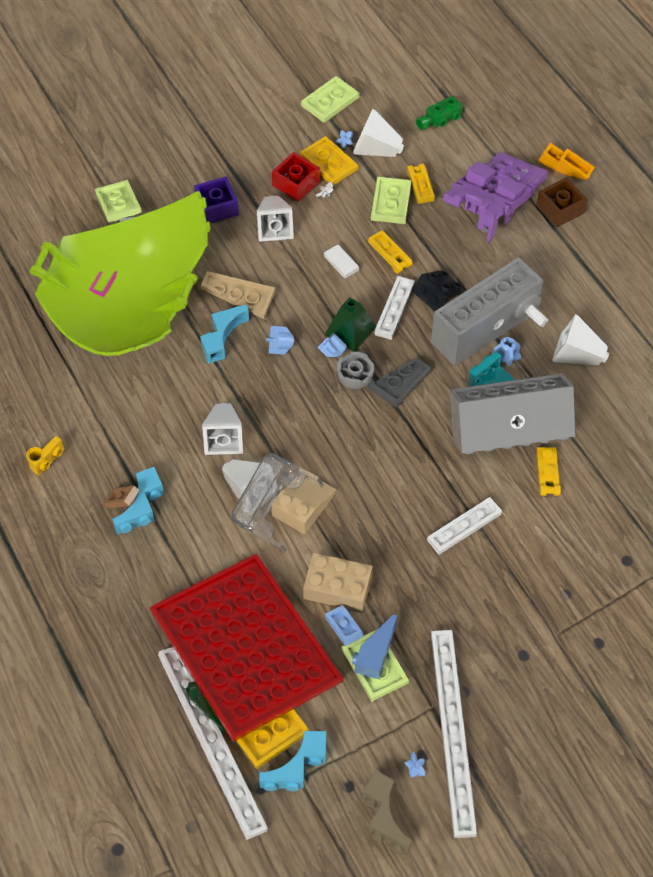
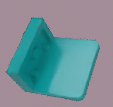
M496 351L491 356H486L481 364L472 367L469 372L468 385L471 387L516 379L500 367L502 355Z

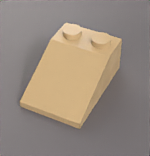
M303 472L285 487L271 504L272 516L305 535L336 494L337 489L307 472Z

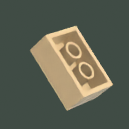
M313 553L303 587V599L337 607L343 605L346 609L363 612L372 578V566Z

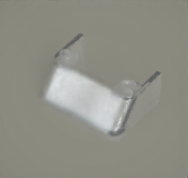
M267 454L263 457L233 509L231 518L236 525L285 553L287 549L281 543L271 539L274 534V527L269 521L265 520L272 507L271 504L277 498L283 486L297 489L305 479L321 488L324 484L318 476L276 454Z

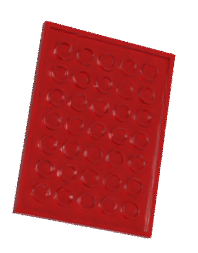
M257 554L150 607V612L233 742L343 682V677Z

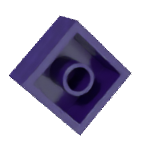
M227 177L194 185V191H200L201 198L205 197L207 205L204 209L206 222L213 223L239 215L238 200Z

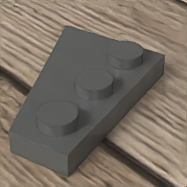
M415 358L398 367V370L393 373H387L376 382H370L367 388L395 407H398L431 372L432 367Z

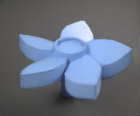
M341 130V138L335 142L341 144V149L344 150L347 144H353L351 140L353 132L349 131L346 133Z
M411 752V760L404 762L409 769L410 777L412 778L416 775L425 776V770L422 767L425 759L417 760L415 752Z

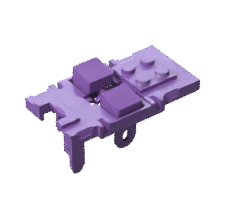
M500 152L491 158V161L487 164L478 161L469 167L467 174L452 185V190L444 193L443 201L457 208H460L461 203L465 201V210L479 214L477 229L487 233V243L489 244L495 236L498 218L504 214L503 222L507 225L511 221L516 208L534 195L535 188L547 179L549 171Z

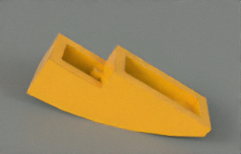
M552 143L548 144L538 159L540 163L559 173L582 180H588L595 168L569 149L562 151Z

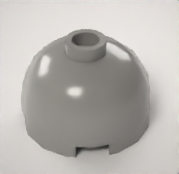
M350 352V355L341 357L337 363L339 381L346 388L352 390L366 387L374 376V363L368 358L367 354Z

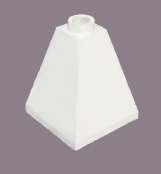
M372 109L353 154L395 157L397 153L401 154L404 145L401 143L403 139L376 110Z
M279 196L264 197L257 209L259 242L294 239L292 207Z
M575 314L560 334L552 361L555 363L599 365L601 362L605 363L609 356L607 352L608 346Z
M231 403L215 404L202 424L205 455L243 454L242 424Z
M233 459L222 467L226 481L250 515L278 491L272 468L269 464Z

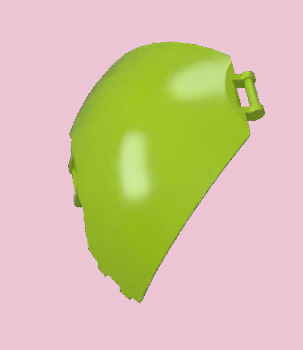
M197 191L170 205L138 217L98 229L64 236L61 238L57 248L50 242H43L41 252L29 272L31 275L38 276L41 279L35 295L50 320L60 332L82 349L105 356L121 355L145 348L160 341L172 332L170 322L176 315V312L186 308L187 298L192 286L196 284L198 279L191 272L208 246L207 233L210 231V223L206 222L204 209L207 207L205 197L201 198L200 191ZM49 253L53 256V259L46 271L42 268V265ZM118 271L115 280L104 297L94 294L89 290L99 272H102L93 289L103 292L114 272Z

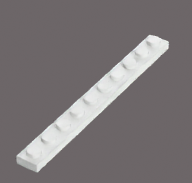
M452 630L431 631L454 838L476 837L477 831Z
M173 647L159 651V659L246 840L267 832L268 828L219 727L187 695L186 688L188 683L195 682ZM198 687L199 696H200V695H202V693H201V691H200V689H199V687Z

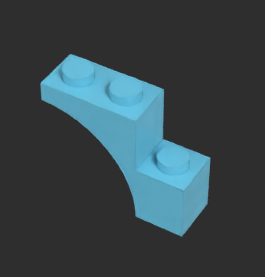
M247 305L236 306L232 309L211 314L215 332L200 336L201 347L208 364L225 359L224 344L228 335L237 326L249 321Z
M154 467L136 473L139 492L136 495L135 502L124 513L112 519L117 535L128 533L136 527L146 526L154 521L153 512L148 501L156 500L164 495L162 483Z
M304 731L302 745L291 761L276 770L260 772V788H264L267 791H275L277 788H286L288 791L304 789V763H308L310 766L326 764V731Z

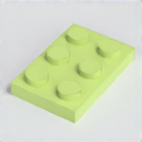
M335 76L303 99L301 106L325 123L357 100L359 92Z
M377 177L371 221L406 223L411 180Z
M128 180L95 189L96 196L108 222L118 221L119 219L142 213Z
M377 630L347 646H342V651L354 672L355 665L352 664L355 652L359 653L361 645ZM390 647L379 680L355 673L371 702L409 683V679Z

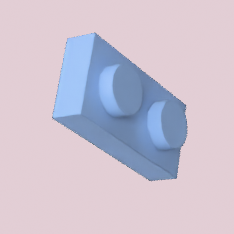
M343 605L325 613L326 620L345 646L363 638V632Z

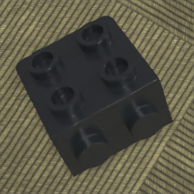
M440 270L421 274L412 292L435 312L445 305L448 298L459 296L465 290L460 283L449 277L446 271Z

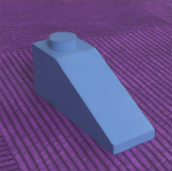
M392 615L361 645L359 653L355 652L352 664L355 665V673L379 680L397 624V615Z

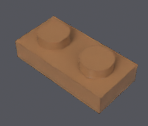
M134 485L113 488L103 504L108 509L130 506L135 502V496L139 490Z

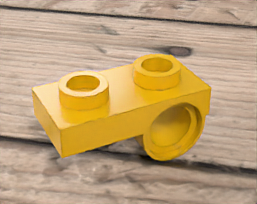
M55 436L43 449L33 447L27 451L26 457L30 469L39 476L50 467V464L56 458L62 455L64 450L62 439Z

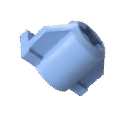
M271 326L270 338H266V341H269V353L284 355L294 345V337L287 327Z
M332 333L318 348L327 357H339L346 350L347 345L335 333Z
M504 337L500 344L494 347L491 355L497 351L502 355L501 362H506L507 366H510L512 361L521 359L519 353L521 346L513 338Z

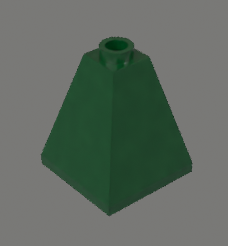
M349 297L340 307L325 335L329 337L332 333H335L347 345L348 349L356 352L376 329V326L363 305Z

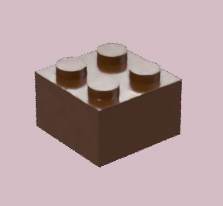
M566 177L540 190L536 205L556 227H559L584 214L588 199Z

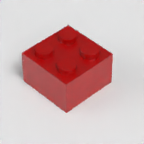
M295 152L290 154L271 172L272 186L297 202L320 183V168Z

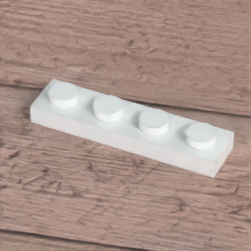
M397 276L375 329L376 336L390 340L393 339L413 290L414 280Z
M489 497L429 535L427 541L440 555L502 514V510Z

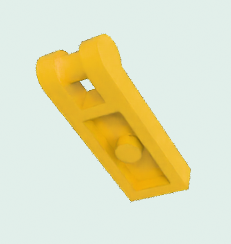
M424 163L418 164V166H407V174L411 180L417 203L433 202L435 196Z
M383 230L368 238V243L390 264L396 274L402 272L405 267L409 268L413 265L412 260Z
M537 447L536 458L540 496H546L547 494L560 496L561 488L559 484L556 447Z

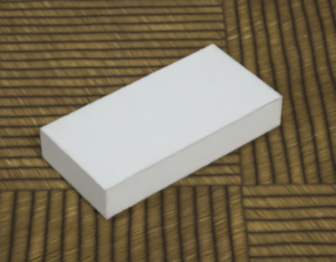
M339 245L324 252V257L344 279L359 271V266Z

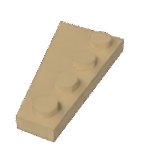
M208 271L201 284L202 290L235 306L247 305L250 313L262 319H265L275 294V287Z

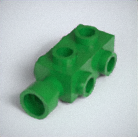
M454 96L443 99L426 108V115L417 118L416 125L421 131L429 128L431 124L435 128L438 126L444 127L448 121L452 119L456 121L461 117L463 105Z

